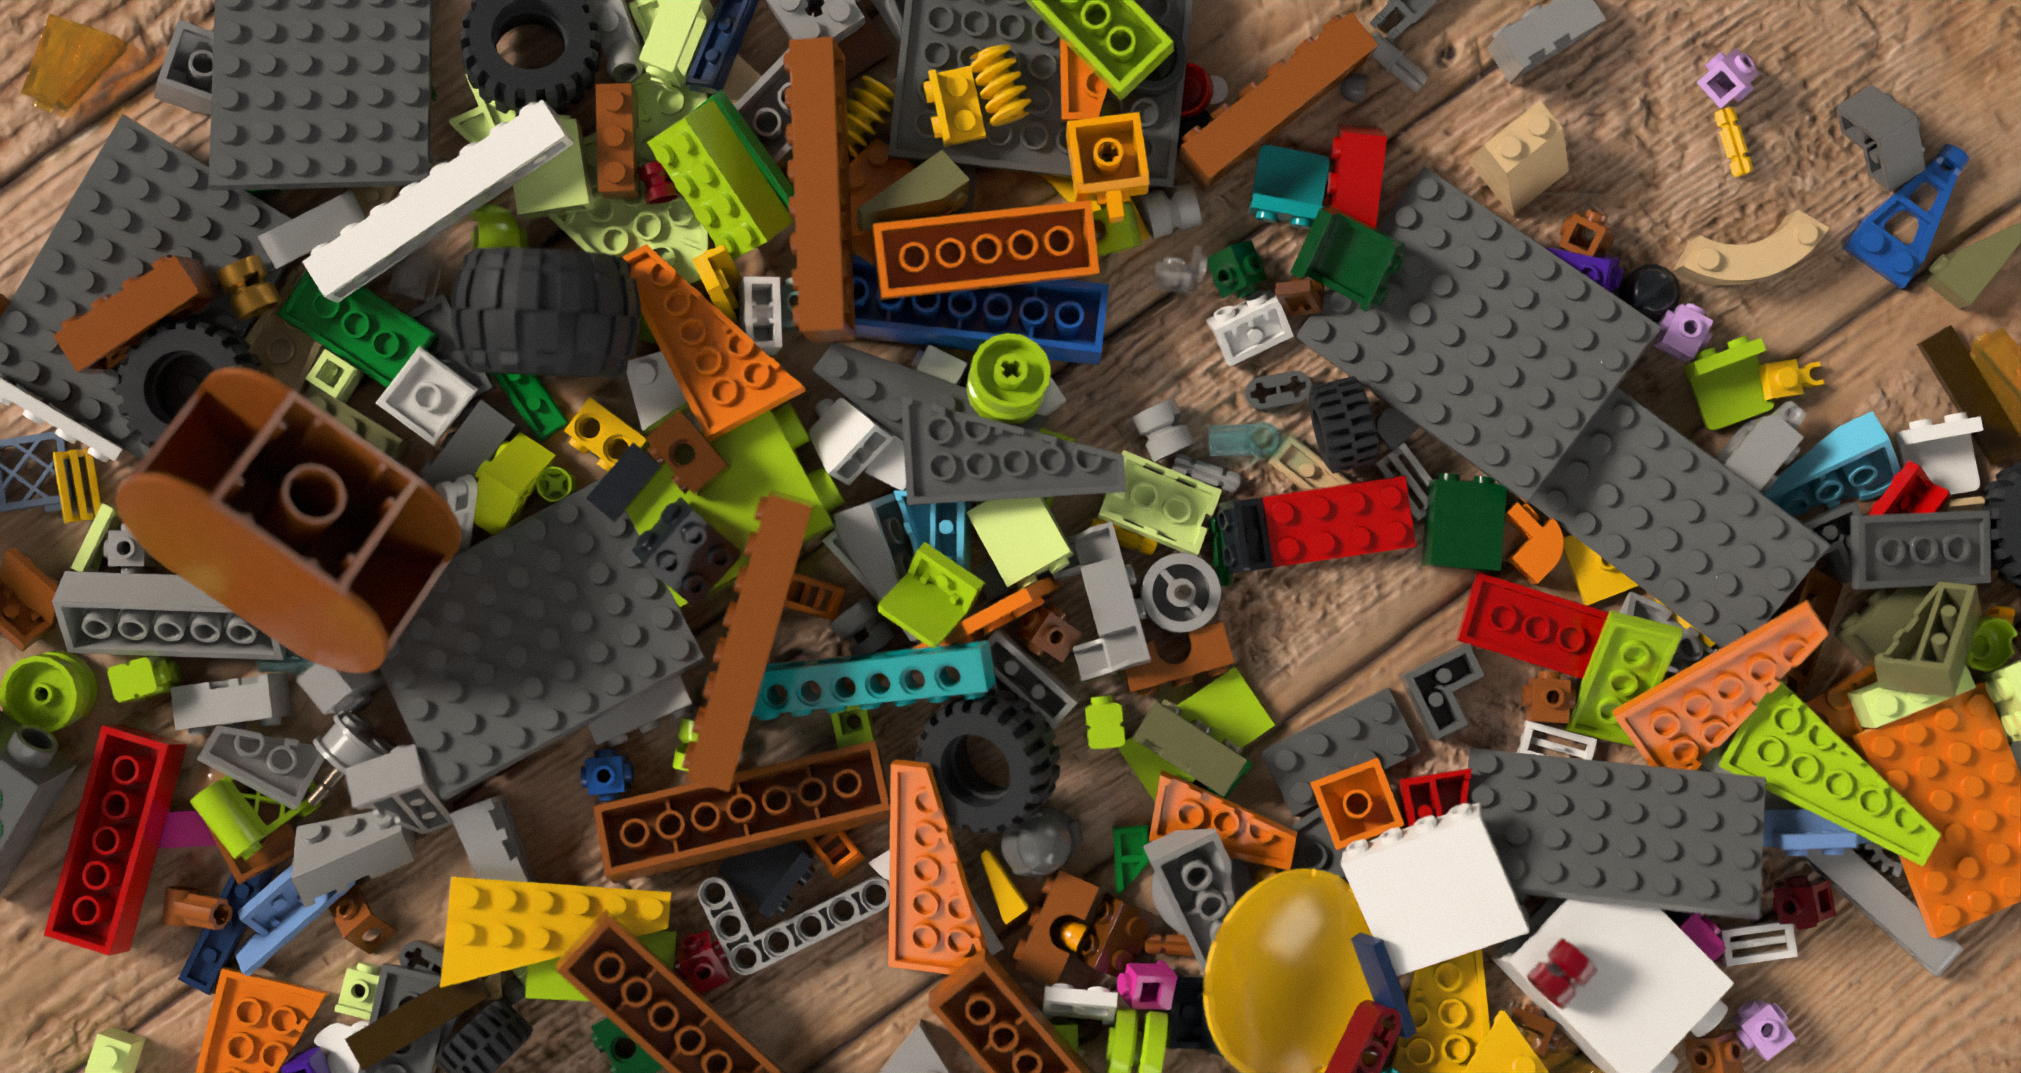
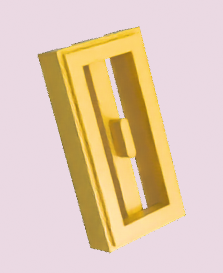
M89 448L53 453L64 524L94 520L101 507L93 456L87 452ZM78 458H83L92 513H87ZM70 459L79 513L77 515L72 514L64 460Z

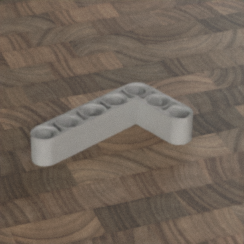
M719 874L712 875L702 882L698 891L700 903L731 967L741 975L753 974L884 910L890 903L889 882L882 876H874L757 933L735 887L726 878ZM710 883H719L724 887L725 897L723 900L714 901L709 897L707 890ZM874 884L881 885L886 890V899L880 903L872 902L867 896V888ZM838 901H849L854 907V915L846 919L839 917L835 912V904ZM734 915L740 920L741 929L739 932L729 933L725 930L723 926L725 916ZM808 916H815L821 922V931L817 934H809L803 928V919ZM775 932L786 934L789 939L788 948L784 950L774 948L770 940L771 935ZM740 949H752L756 953V963L750 966L741 963L738 957Z

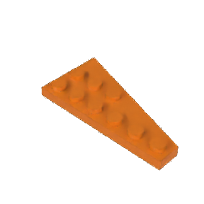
M645 244L623 256L631 264L630 278L636 279L641 303L640 311L709 442L806 391L801 383L790 376L779 363L768 356L747 334L703 297L693 285L691 286L650 246Z
M1053 575L1027 586L958 623L956 628L939 646L973 642L984 636V633L987 634L1014 620L1012 613L1017 618L1044 604L1045 602L1042 597L1062 586L1058 580H1054ZM921 643L915 646L914 648H923L929 646L925 643ZM878 673V681L883 686L882 681L888 679V677ZM853 680L845 684L847 689L851 691L856 690Z
M1805 601L1613 710L1614 717L1649 766L1697 770L1702 765L1701 760L1714 747H1719L1756 710V704L1768 691L1772 693L1781 684L1779 680L1793 666H1799L1829 634L1809 602Z
M895 759L891 763L888 967L951 975L984 947L988 950L931 764Z

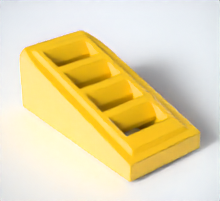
M986 847L981 851V860L1002 920L1005 924H1008L1028 910L1029 903L990 847Z

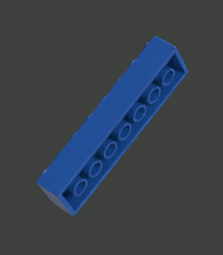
M853 255L856 338L926 346L930 344L934 347L977 351L980 345L991 337L1011 333L1023 335L1036 342L1047 354L1048 360L1092 365L1100 364L1109 284L1064 279L879 300L875 267L861 256Z

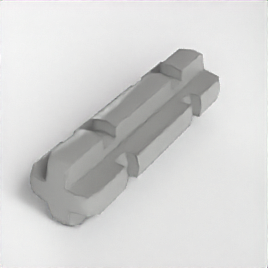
M1177 454L1172 465V470L1184 475L1188 474L1191 478L1214 487L1220 485L1223 490L1232 493L1238 490L1241 482L1240 474L1229 470L1227 473L1223 472V468L1197 459L1194 462L1191 460V457L1183 454Z

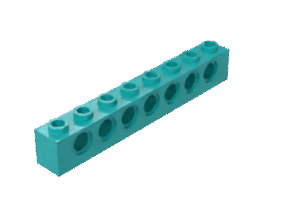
M988 640L941 645L937 648L923 647L766 664L751 716L757 715L758 720H768L778 717L779 713L791 712L792 716L798 717L813 713V709L825 708L826 713H837L846 710L847 706L859 705L860 709L867 710L880 707L881 702L894 701L895 706H905L915 703L916 699L929 698V702L935 703L951 699L950 695L964 694L965 699L980 698L985 696L986 692L996 683L990 643ZM947 666H953L959 671L960 680H954L949 677ZM912 669L923 673L925 684H920L914 680ZM878 673H882L889 678L890 688L884 687L879 683ZM706 676V677L704 678L705 685H706L708 676ZM844 677L854 681L855 691L846 688L843 682ZM810 680L819 684L821 695L811 690ZM776 684L782 685L786 689L787 698H783L777 693Z

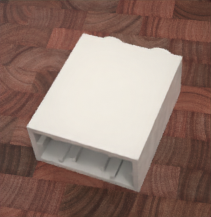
M1549 897L1529 918V933L1509 939L1491 957L1508 977L1541 1010L1545 1011L1552 1021L1558 1024V1027L1603 1073H1672L1677 1067L1679 1059L1671 1050L1689 1031L1696 1037H1701L1719 1024L1728 1011V1007L1720 998L1734 984L1661 909ZM1560 938L1567 940L1578 948L1598 969V972L1585 986L1577 985L1575 988L1577 995L1564 1010L1546 999L1526 978L1540 961L1547 962L1549 960L1547 953Z

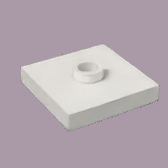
M420 345L377 400L376 404L435 447L476 394L478 388Z

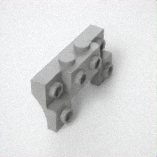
M1112 521L1090 527L1083 532L1066 538L1075 555L1068 558L1070 562L1068 566L1053 573V578L1057 581L1082 574L1099 639L1073 646L1082 683L1117 674V671L1151 662L1140 620L1146 619L1145 610L1141 598H1133L1130 586L1137 584L1132 564L1124 565Z

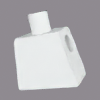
M843 397L839 398L835 403L829 398L820 401L815 407V413L820 419L809 431V437L826 472L847 485H850L895 437L864 410Z

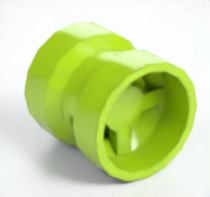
M560 467L546 468L537 478L536 486L538 493L549 502L556 503L578 490L577 479L573 473Z

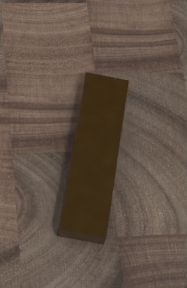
M1951 325L1946 326L1918 343V348L1958 413L1967 412L1968 419L1981 416L1984 431L1971 434L1990 465H1996L2021 450V437Z
M481 977L441 988L440 984L347 1037L345 1041L363 1071L479 1004L491 995Z

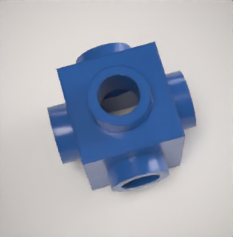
M616 748L594 751L595 757L585 759L586 766L581 767L582 787L588 788V796L599 794V801L621 799L620 792L630 790V783H634L632 761L628 762L627 754L617 755ZM607 769L610 772L611 778L608 782L601 781L600 770Z

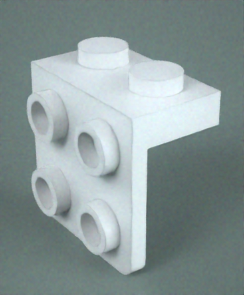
M1967 412L1944 416L1945 423L1932 425L1931 418L1909 422V430L1895 433L1902 468L1908 460L1920 465L1932 483L1947 489L1951 495L1975 491L1979 488L1980 480L1970 433L1984 431L1981 416L1968 419Z

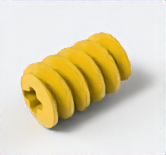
M1010 44L992 46L970 57V59L975 60L970 65L971 71L980 73L975 79L976 85L986 86L980 92L982 99L990 100L985 106L986 112L996 113L990 119V123L994 127L1009 124L1029 114V112H1024L1023 109L1031 103V99H1019L1018 96L1026 90V85H1014L1013 83L1022 74L1020 71L1009 72L1008 69L1016 63V58H1004V54L1012 48Z
M863 76L861 79L866 90L858 87L852 90L857 101L847 98L848 150L854 157L859 155L854 148L855 143L865 147L868 145L863 137V133L876 135V131L871 123L873 121L880 124L885 123L880 112L883 110L893 113L889 100H894L895 94L881 82L868 76Z

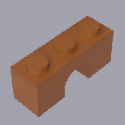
M632 83L595 84L598 192L605 199L641 198L640 178L637 170L640 167V162L637 159L635 148V128L639 127L638 92Z
M1223 621L1186 632L1189 640V652L1184 660L1176 664H1168L1158 656L1154 641L1146 642L1151 662L1123 670L1129 692L1137 691L1139 697L1159 692L1158 685L1172 681L1173 687L1194 682L1192 675L1206 671L1207 677H1212L1228 672L1227 665L1235 662Z
M1061 867L1058 868L1056 874H1048L1041 891L1047 894L1041 907L1034 906L1027 925L1032 927L1027 940L1020 938L1012 958L1018 960L1016 970L1047 984H1057L1070 951L1053 941L1049 933L1051 924L1062 915H1073L1085 921L1099 890L1097 883Z

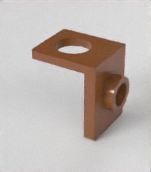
M356 884L345 895L328 907L343 938L368 954L373 953L396 933L392 925L373 914L362 890ZM369 929H381V933L375 939L370 941L362 940L364 933Z

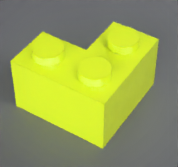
M521 432L511 442L505 440L497 449L494 459L491 462L485 460L475 474V478L478 479V492L473 522L492 535L514 525L520 519L528 497L537 489L538 476L543 470L552 466L556 455Z

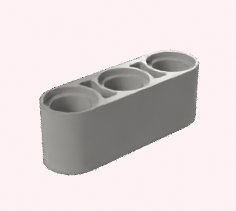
M350 190L258 236V239L273 266L277 269L311 252L318 245L335 240L341 236L340 232L346 226L356 222L360 223L367 217L353 191Z

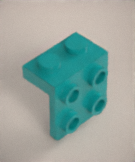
M1262 146L1259 151L1248 214L1256 215V219L1263 222L1276 223L1277 220L1291 222V226L1296 228L1310 229L1319 209L1325 207L1322 206L1330 165L1329 158L1324 155L1277 146Z

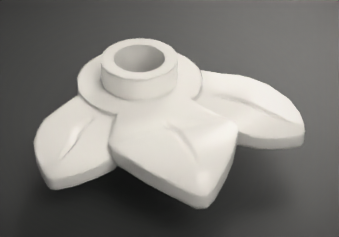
M359 1021L352 1026L334 1023L317 1034L314 1043L318 1047L320 1046L322 1049L330 1051L327 1062L331 1073H358L359 1064L345 1039L368 1026L369 1021Z

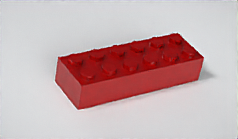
M123 724L102 725L44 936L108 956L130 951L187 743Z

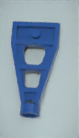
M1945 144L1936 158L1925 166L1926 170L1911 178L1861 221L1842 249L1899 289L1905 288L1927 256L1957 177L1970 160L1969 156L1960 148L1951 144ZM1941 164L1944 167L1948 168L1950 171L1943 170ZM1924 182L1928 183L1938 192L1930 210L1927 212L1910 201L1912 193ZM1905 210L1918 220V229L1913 241L1908 245H1905L1885 231V223L1898 211Z

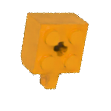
M1135 112L1067 121L1066 140L1075 201L1091 200L1097 201V205L1105 204L1108 223L1123 222L1124 211L1122 202L1130 201V196L1147 194L1149 188V173L1140 113ZM1102 154H1110V159L1113 158V162H1104L1105 159H1102Z

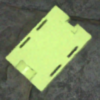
M1123 450L1121 455H1124L1126 492L1106 493L1097 518L1107 522L1112 521L1114 525L1183 553L1197 556L1208 530L1202 527L1205 517L1210 519L1213 516L1222 490ZM1143 467H1147V468H1149V469H1152V470H1154V471H1156V472L1161 473L1162 475H1160V474H1158V473H1155V472H1153V471H1150V470H1148V469H1146V468H1143ZM1176 480L1181 481V482H1183V483H1186V484H1188V485H1191V486L1195 487V489L1192 488V487H1190V486H1187V485H1185V484H1182V483H1180V482H1177Z

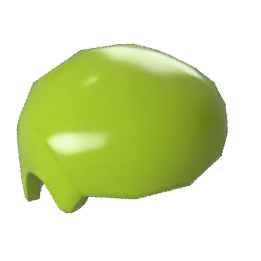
M1992 616L1980 618L1966 665L1971 669L1991 672L2002 668L2009 657L2014 655L2011 641L2014 636H2017L2016 629L2006 619Z

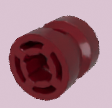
M654 161L638 167L639 178L646 186V190L643 193L646 204L666 203L681 196V193L676 189L674 182L660 162Z

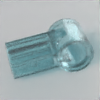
M1267 422L1208 426L1209 457L1265 456L1273 452L1279 443L1278 430ZM1263 429L1270 432L1273 439L1270 447L1261 449L1255 446L1252 438L1257 430Z

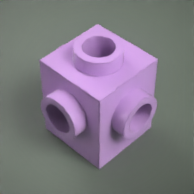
M1736 47L1727 56L1721 51L1705 65L1709 71L1697 83L1721 109L1731 99L1734 98L1739 102L1754 89L1751 82L1760 73L1756 70L1754 61L1747 54L1741 53Z
M1687 303L1686 306L1681 304L1673 308L1672 311L1668 309L1658 323L1661 327V332L1653 346L1685 363L1693 359L1698 350L1702 352L1708 345L1713 334L1708 330L1713 320L1705 317L1706 312L1702 308Z
M1761 999L1757 1001L1750 1000L1737 1010L1738 1016L1731 1020L1738 1029L1735 1034L1742 1046L1747 1051L1753 1049L1758 1056L1767 1061L1796 1040L1795 1036L1785 1025L1789 1020L1776 1003L1770 1005Z

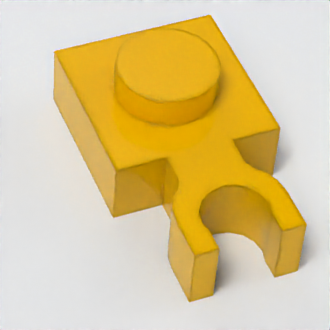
M1797 359L1765 363L1758 366L1765 401L1804 394L1803 387L1812 388L1823 385L1824 379L1815 381L1810 377V370L1820 367V361L1803 365L1800 368L1798 367Z

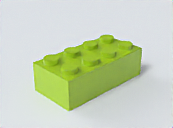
M1024 0L1121 101L1174 51L1171 38L1134 0Z
M713 99L647 142L655 158L662 164L674 182L676 189L683 195L695 213L697 220L704 226L714 241L715 246L726 245L733 260L768 242L794 222Z

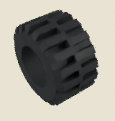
M1351 376L1312 386L1309 393L1311 421L1320 454L1327 468L1332 473H1338L1376 463L1379 452L1376 426L1368 397L1358 379Z
M504 997L496 999L439 1052L435 1062L445 1073H494L530 1038L533 1028Z

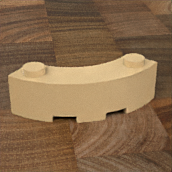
M1797 210L1786 216L1771 235L1755 243L1742 245L1724 244L1700 235L1689 241L1672 272L1685 279L1712 286H1739L1766 279L1800 261L1822 240L1829 227Z

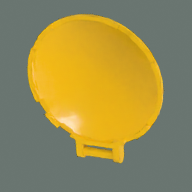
M1304 868L1278 873L1265 879L1248 891L1234 905L1220 926L1212 943L1205 969V1014L1217 1047L1226 1060L1239 1072L1324 1073L1357 1006L1364 1000H1373L1351 938L1360 932L1370 936L1373 935L1350 884L1340 876L1323 870Z

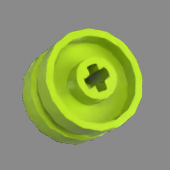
M1006 333L991 337L980 345L972 359L966 389L970 405L980 417L1012 426L1026 422L1036 415L1044 401L1049 386L1051 367L1047 354L1036 342L1023 335Z
M54 650L20 659L12 665L1 681L0 701L3 712L20 725L37 726L50 733L78 724L86 718L96 703L98 685L93 670L84 659L74 653Z
M1117 1005L1114 1022L1109 1029L1105 1054V1061H1107L1106 1073H1131L1132 1066H1135V1073H1161L1167 1038L1168 1013L1148 1010L1144 1015L1141 1031H1137L1138 1013L1136 1009Z

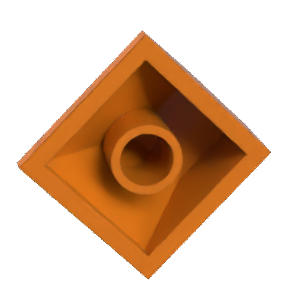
M1378 757L1310 782L1336 851L1345 849L1350 843L1357 840L1365 839L1367 842L1379 838L1383 832L1391 828L1398 827L1401 830L1404 829L1405 824Z

